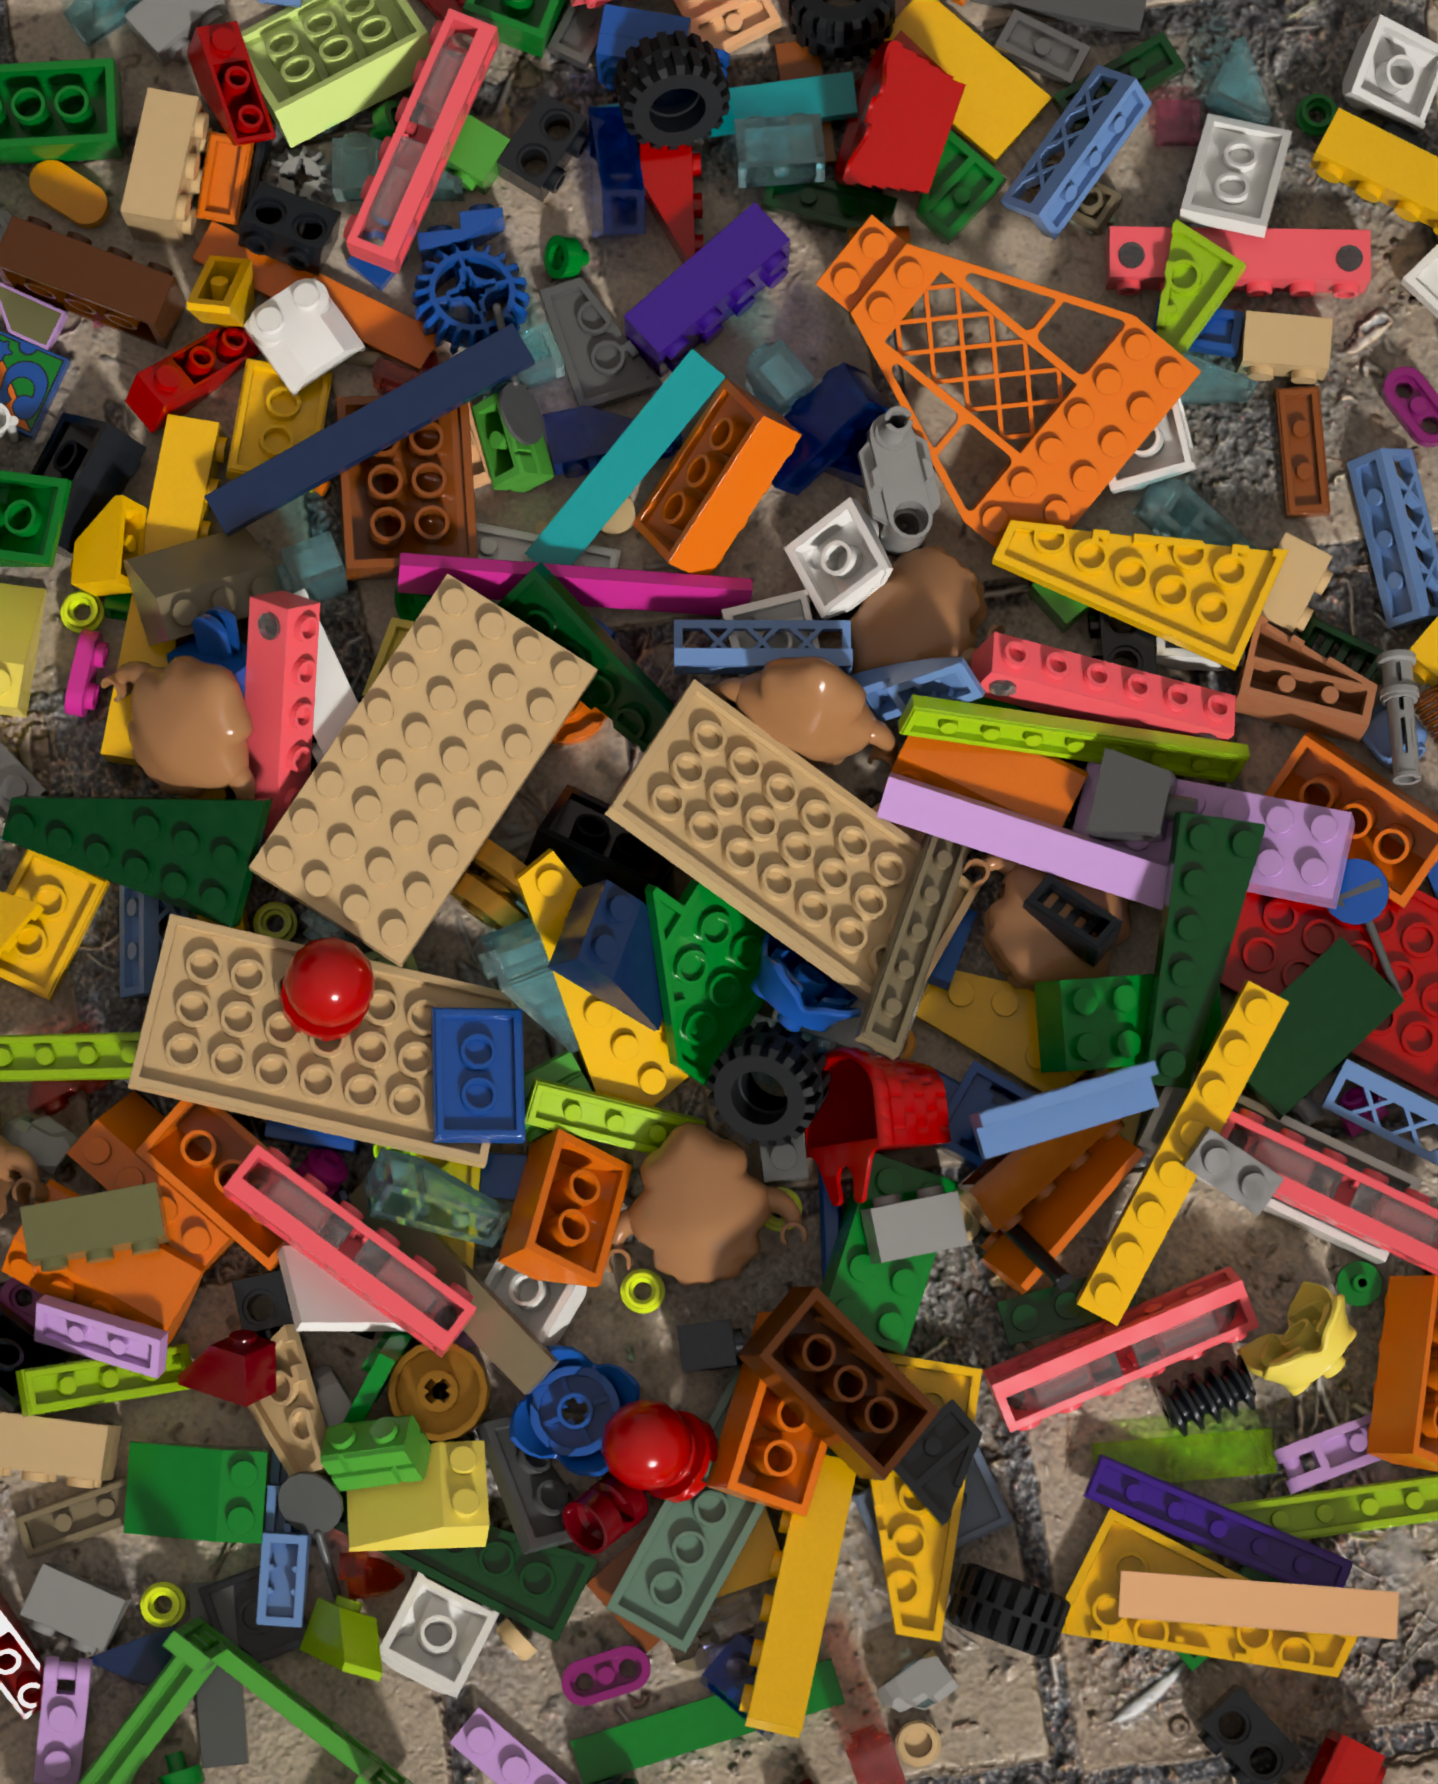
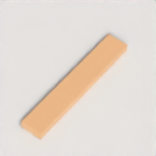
M1121 1570L1118 1617L1397 1640L1399 1592Z

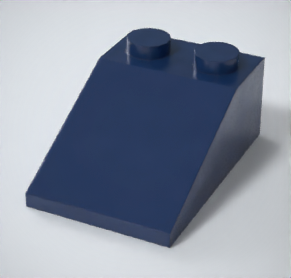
M607 879L578 889L548 968L653 1031L659 1030L663 1020V1012L647 906L643 901Z

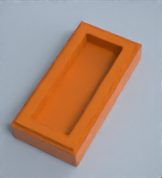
M210 131L196 218L240 226L255 143L234 146L227 134Z

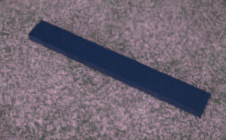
M512 323L204 497L225 534L229 537L535 365V361Z

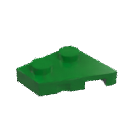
M950 130L929 193L922 194L916 218L949 245L1003 188L1007 178Z
M385 1331L377 1346L374 1345L361 1368L368 1375L343 1422L353 1423L366 1420L374 1402H377L388 1384L393 1369L409 1348L414 1338L407 1332Z

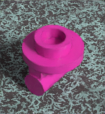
M1354 1087L1345 1092L1338 1105L1347 1110L1367 1105L1362 1087ZM1370 1091L1373 1103L1381 1100L1379 1095ZM1386 1106L1376 1108L1379 1120L1389 1114ZM1370 1111L1357 1114L1373 1122ZM1340 1116L1343 1128L1351 1138L1366 1130Z
M313 1149L296 1170L302 1177L308 1173L322 1182L328 1188L325 1195L331 1199L338 1193L341 1184L348 1176V1169L343 1158L337 1152L330 1149Z

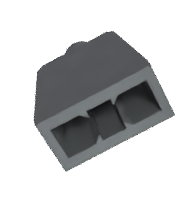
M1105 748L1086 831L1090 837L1102 841L1163 842L1166 837L1169 821L1174 822L1175 812L1197 814L1198 799L1175 795L1177 779L1173 772Z

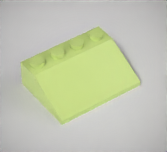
M302 0L301 8L287 7L241 31L266 107L290 148L311 139L315 135L342 121L348 120L361 111L413 85L412 77L418 61L421 58L426 60L432 48V45L429 44L430 36L407 0Z

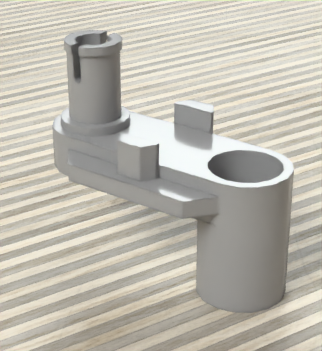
M902 406L890 408L885 414L878 416L873 421L866 436L867 443L857 455L871 516L882 523L879 539L884 550L896 558H899L904 552H909L921 546L932 526L933 514L942 504L927 440L913 433L911 427L913 420H909L912 414L907 408ZM903 523L908 525L914 535L901 532L896 524Z

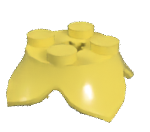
M1307 1281L1302 1283L1290 1304L1287 1313L1289 1329L1284 1335L1272 1332V1334L1256 1338L1237 1350L1238 1355H1241L1248 1371L1264 1378L1266 1381H1272L1284 1386L1293 1396L1301 1394L1308 1388L1311 1382L1322 1375L1327 1379L1335 1376L1346 1363V1359L1342 1354L1357 1335V1331L1349 1324L1344 1294L1334 1296L1325 1286Z

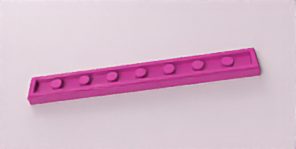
M400 553L397 593L433 595L445 576L449 574L487 599L502 600L539 563ZM543 563L582 606L721 616L722 609L750 603L753 592V580L750 578Z

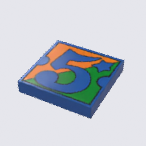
M0 331V403L8 409L11 416L18 418L19 422L16 425L18 434L35 441L69 368L70 362L67 358Z

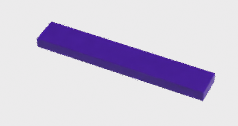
M1102 1454L1098 1456L1082 1495L1284 1583L1344 1588L1354 1563L1351 1560Z

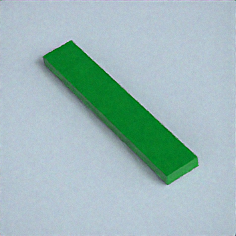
M831 1658L816 1663L805 1715L845 1703ZM744 1686L571 1740L582 1783H594L760 1730L745 1726L747 1712L739 1711Z

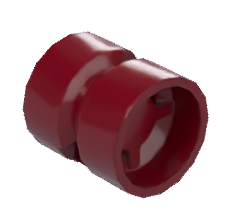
M609 1472L593 1484L589 1490H585L564 1507L562 1513L563 1525L572 1541L583 1551L591 1554H600L617 1541L622 1534H626L646 1518L648 1503L643 1490L627 1487Z

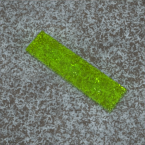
M1272 1428L1091 1444L1093 1468L1099 1454H1102L1168 1483L1277 1473L1276 1459L1273 1454L1275 1450Z

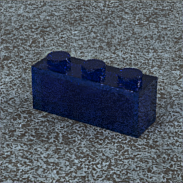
M842 362L839 366L830 369L823 376L822 382L808 395L802 396L794 402L791 411L784 418L802 436L796 443L793 453L785 460L772 480L775 488L798 496L868 432L873 421L878 416L885 414L890 409L865 371Z

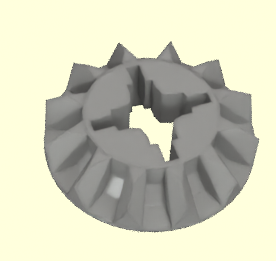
M303 145L301 148L292 150L286 148L278 158L272 159L271 167L266 175L268 184L298 195L294 181L287 180V178L297 176L298 170L303 165L307 177L313 178L311 182H304L299 196L325 205L330 200L335 189V173L332 164L324 157L321 151L317 152Z

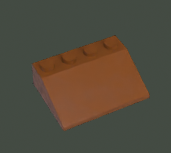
M383 395L336 397L334 408L335 422ZM468 402L338 475L344 581L398 578L400 553L478 558Z

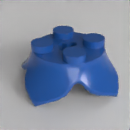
M768 932L765 934L762 943L759 974L752 982L751 989L779 1012L777 1019L785 1028L793 1032L800 1031L802 1027L809 1030L826 1032L838 1022L861 1017V1009L850 1008L857 1001V996L810 962H806L803 957Z
M561 1345L547 1346L546 1348L560 1362L530 1394H527L516 1404L511 1414L509 1426L510 1439L526 1454L539 1459H557L568 1471L576 1475L588 1477L602 1476L608 1471L601 1452L604 1427L620 1407L639 1400V1383L634 1376L622 1367L613 1364H595L583 1352L573 1347ZM575 1398L578 1404H587L589 1412L583 1414L586 1419L584 1422L576 1424L574 1419L566 1420L564 1418L563 1410L569 1409L566 1402L570 1399Z

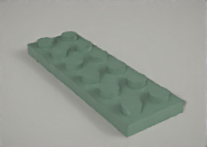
M738 1367L708 1420L717 1438V1445L741 1370ZM711 1460L709 1462L708 1470L704 1475L703 1479L701 1480L703 1482H706L710 1467L712 1464ZM706 1486L690 1500L680 1503L665 1500L607 1604L606 1609L686 1654L765 1505L743 1500Z

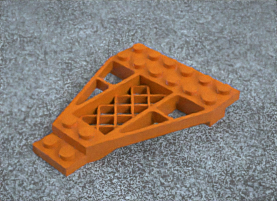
M872 214L869 215L815 282L818 287L849 311L900 406L907 408L911 412L912 416L909 420H913L912 428L915 434L927 440L933 467L962 520L996 549L1010 520L1062 525L1065 529H1071L1202 372L1131 313L906 243ZM941 272L952 281L949 283L932 284ZM970 273H975L1051 297L1053 302L1032 327L1022 328L968 283L966 276ZM954 288L956 313L931 316L928 290ZM960 288L986 310L962 313ZM923 295L925 317L903 319ZM1063 302L1122 321L1119 328L1082 372H1075L1045 347L1038 338L1040 330ZM988 316L990 341L965 344L963 319ZM994 316L1020 338L996 341ZM957 319L959 345L934 347L931 322ZM926 322L928 348L902 350L900 325ZM894 329L897 351L885 342ZM1021 344L1023 369L998 372L996 347ZM1028 345L1054 366L1030 369ZM990 347L992 373L967 375L965 350ZM959 351L962 376L936 378L934 353ZM929 354L931 379L904 356ZM895 364L900 365L956 412L955 421L934 446L928 440L892 373V367ZM1055 372L1057 397L1032 400L1030 375ZM1061 372L1073 381L1064 394ZM1024 375L1026 400L1001 403L999 378ZM993 379L995 404L970 406L968 381ZM962 382L964 406L938 384ZM1055 404L1035 428L1033 406ZM1027 406L1029 431L1004 434L1002 409ZM996 410L998 434L971 412ZM965 424L974 426L1009 456V461L970 508L964 506L938 458L939 453ZM1027 438L1018 450L1005 441Z

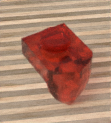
M432 350L419 373L378 357L371 372L373 387L377 389L380 395L389 393L437 366V352Z
M348 1549V1553L339 1554V1580H347L350 1599L380 1597L391 1592L405 1581V1575L397 1567L380 1558L370 1557L369 1551L349 1552Z

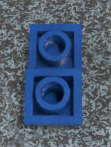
M476 204L470 206L468 211L459 212L461 227L459 229H453L450 225H435L429 227L427 232L417 233L422 263L426 260L433 261L434 253L438 249L449 256V247L453 243L461 251H466L467 243L470 241L473 242L476 248L496 237L505 230L502 207L494 208L491 204Z

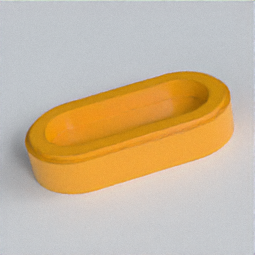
M45 160L37 164L31 171L29 185L35 198L80 228L92 229L100 226L107 219L110 204L104 191L70 167L57 160Z

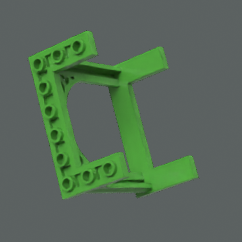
M200 1616L175 1629L162 1645L174 1655L77 1782V1784H132L144 1762L218 1665L357 1773L359 1777L354 1784H414Z

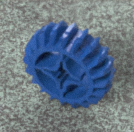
M472 241L467 243L466 251H461L453 243L449 247V256L438 249L434 253V262L426 260L422 265V274H418L415 277L414 287L416 290L412 293V303L417 308H415L414 317L416 321L424 322L422 325L424 336L436 333L434 340L436 347L443 345L445 342L451 343L450 352L452 355L458 352L459 347L469 348L498 331L495 318L489 322L485 320L486 312L492 309L495 303L505 301L506 307L502 313L506 326L513 323L519 333V324L526 322L528 312L525 308L529 306L530 296L524 292L527 287L526 278L517 277L519 274L517 263L505 266L507 260L505 251L496 257L492 256V248L489 244L480 252L475 251ZM456 277L455 288L446 291L445 296L436 298V292L441 285L449 279Z

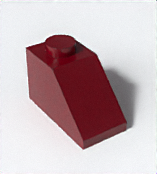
M251 1330L233 1331L229 1334V1337L210 1345L179 1374L178 1384L247 1407L276 1393V1342L259 1337L256 1332Z

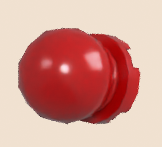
M336 937L312 940L303 946L291 958L282 980L279 1001L284 1018L296 1032L301 1033L302 1031L310 1037L322 1038L321 1041L329 1042L348 1036L359 1028L373 998L375 977L370 960L355 944Z
M642 1399L620 1407L604 1427L601 1447L603 1459L609 1472L627 1487L646 1490L653 1497L673 1503H680L692 1499L706 1486L707 1483L701 1480L708 1470L710 1460L713 1462L717 1460V1438L712 1426L695 1414L674 1410L665 1402Z

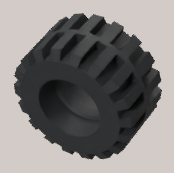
M788 0L789 28L791 34L796 35V42L802 48L809 46V54L815 57L820 54L825 55V60L834 62L835 57L843 58L844 62L853 61V56L859 55L862 59L870 56V49L877 50L884 43V38H890L893 32L896 0H855L858 2L857 4L847 7L829 5L825 3L828 0Z
M675 30L670 35H667L666 31L656 33L657 37L652 39L646 36L639 40V46H630L625 51L626 58L619 59L616 65L617 73H614L613 76L615 93L627 131L630 135H635L636 141L644 145L650 142L651 148L659 150L662 146H668V150H676L679 145L684 144L690 147L695 145V140L699 138L705 140L712 135V128L719 129L723 123L722 116L728 115L730 108L728 103L730 101V93L717 52H714L713 45L707 40L702 42L701 36L694 33L685 36L684 31Z
M767 1021L758 1022L754 1029L749 1025L743 1028L738 1035L735 1034L717 1058L710 1070L711 1075L707 1079L706 1089L711 1090L707 1098L710 1106L717 1107L714 1116L718 1122L725 1121L729 1125L726 1130L733 1136L738 1132L743 1135L742 1141L752 1144L754 1140H759L761 1147H770L774 1140L779 1146L788 1144L791 1138L795 1140L799 1138L806 1128L809 1127L828 1096L830 1088L826 1086L831 1078L830 1071L823 1070L827 1064L824 1054H816L815 1050L818 1045L812 1039L806 1042L801 1038L804 1032H790L779 1022H776L773 1028H770ZM751 1072H762L772 1076L782 1085L787 1096H774L765 1092L756 1084Z
M968 1563L962 1566L945 1613V1618L952 1625L1039 1658H1051L1056 1649L1071 1604L1063 1596L978 1564Z

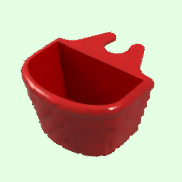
M890 40L882 43L870 61L856 97L858 118H850L848 120L837 157L835 180L842 185H858L864 188L873 187L876 189L887 188L892 191L901 190L912 193L915 191L921 194H928L966 84L953 80L954 77L942 73L941 68L928 64L929 60L916 56L917 52L903 48V44L900 41Z
M838 1047L824 1054L827 1064L823 1070L830 1071L831 1080L826 1086L830 1090L817 1115L804 1131L806 1157L812 1158L817 1163L833 1206H841L843 1203L840 1178L845 1166L851 1170L853 1175V1196L857 1203H864L867 1198L872 1160L875 1153L951 1143L945 1086L942 1077L939 1076V1073L933 1067L925 1063L900 1059L899 1057L891 1060L874 1051L855 1047Z

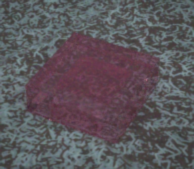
M1200 100L1156 101V146H1199Z

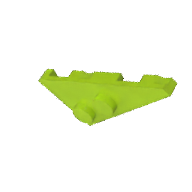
M1176 219L1172 225V239L1169 258L1166 262L1165 282L1161 292L1156 334L1184 356L1247 268L1246 263Z

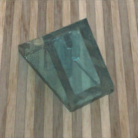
M1245 36L1235 40L1208 92L1204 106L1228 118L1268 126L1272 113Z

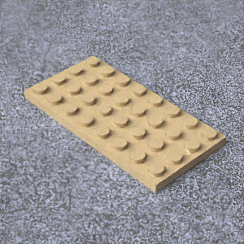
M447 574L249 865V870L402 967L597 674L598 669L453 576Z
M694 679L677 701L608 807L605 815L863 1002L867 1003L921 844L890 821L876 817V811L790 748L777 742L757 724ZM962 874L924 985L980 889H972L971 887L974 883Z
M169 915L128 1084L129 1089L482 1169L485 1168L491 1143H433L432 1007L519 1009L522 995L370 960L375 977V987L369 1010L359 1028L345 1038L325 1042L321 1041L322 1038L310 1037L302 1031L301 1033L296 1032L284 1018L279 1001L286 967L295 952L305 945L179 915Z

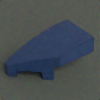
M170 1626L89 1657V1659H93V1666L101 1667L116 1674L133 1685L137 1683L142 1686L150 1684L174 1655L162 1645L175 1630V1626Z

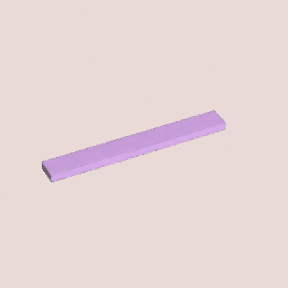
M893 772L888 777L876 816L878 818L1160 910L1163 909L1169 863L1167 861Z

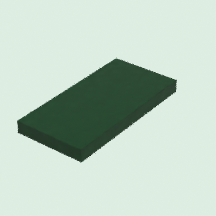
M1340 937L1278 995L1287 1000L1289 1004L1245 1087L1280 1120L1405 1000Z

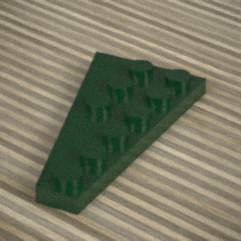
M20 795L11 798L2 839L232 928L239 926L241 923L253 872L249 870V865L259 852L272 799H194L191 797L109 798L107 796Z

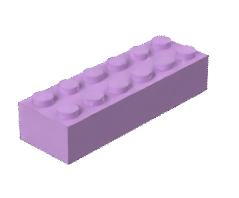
M1088 762L1086 772L1089 774L1082 787L1072 830L1087 836L1089 834L1086 829L1101 764ZM1177 779L1175 795L1198 799L1197 814L1265 824L1264 835L1247 892L1331 909L1337 908L1355 828L1352 812ZM1169 821L1166 837L1163 842H1105L1169 862L1174 822Z

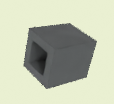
M804 1133L796 1140L791 1138L788 1144L779 1146L774 1140L770 1147H761L758 1140L763 1183L775 1185L808 1181L809 1173Z

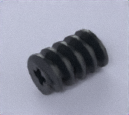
M1237 1355V1369L1228 1359L1221 1361L1220 1375L1211 1366L1204 1368V1382L1194 1372L1187 1374V1389L1178 1379L1170 1381V1395L1162 1386L1155 1387L1161 1411L1170 1429L1176 1427L1184 1437L1189 1436L1188 1422L1193 1421L1202 1431L1205 1429V1415L1207 1414L1217 1424L1222 1423V1409L1225 1407L1234 1417H1238V1402L1241 1401L1251 1411L1256 1410L1255 1388L1241 1355Z

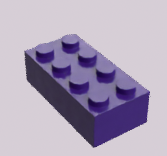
M754 202L624 315L627 340L631 341L642 359L660 378L669 370L673 372L691 349L696 348L701 342L704 345H708L714 341L724 329L722 324L733 314L740 317L746 313L756 302L754 296L765 286L772 289L788 274L786 268L789 266L790 239Z

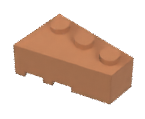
M1260 614L1245 648L1244 663L1240 666L1234 692L1236 696L1235 712L1359 743L1370 724L1378 685L1331 656L1327 659L1305 646V641L1293 634L1290 637L1268 623V618Z

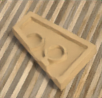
M285 1324L270 1339L276 1342V1393L247 1407L288 1476L302 1471L315 1472L322 1475L326 1471L321 1464L320 1457L326 1425L299 1331L295 1330L294 1324Z

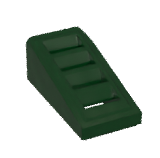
M1312 616L1299 637L1305 641L1304 645L1311 649L1319 634L1325 636L1326 639L1317 653L1327 658L1335 643L1340 645L1341 648L1334 659L1345 664L1352 652L1357 656L1350 669L1359 674L1365 664L1369 662L1372 665L1364 677L1379 687L1382 682V670L1377 667L1376 658L1385 651Z

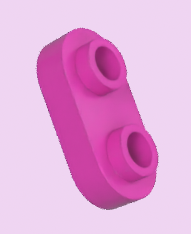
M83 629L79 635L65 695L64 709L66 714L85 717L88 709H96L100 693L99 684H95L98 667L104 668L106 666L109 655V642L103 641L102 632Z

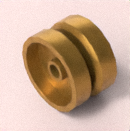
M487 838L470 863L471 866L482 874L481 877L466 869L450 895L461 903V907L491 929H496L509 939L518 942L531 925L530 918L526 912L514 903L517 900L525 906L515 876L524 870L527 865Z
M453 1343L441 1358L428 1347L420 1344L404 1354L396 1364L390 1375L388 1397L392 1413L395 1417L412 1414L420 1426V1432L423 1431L428 1440L446 1442L462 1438L479 1426L489 1409L492 1390L487 1370L473 1353ZM441 1383L449 1387L446 1390L449 1396L443 1401L436 1400L433 1396V1388Z

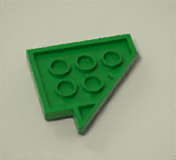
M693 878L678 901L658 887L648 884L645 888L670 1064L706 1087L707 1079L711 1075L710 1070L734 1035H738L743 1028L751 1024L765 1001L753 992L751 984L759 974L762 943L767 931Z

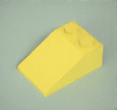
M0 583V715L27 718L47 595L46 589Z
M484 1440L432 1443L426 1477L422 1481L400 1482L399 1484L347 1490L349 1552L486 1547L490 1523Z

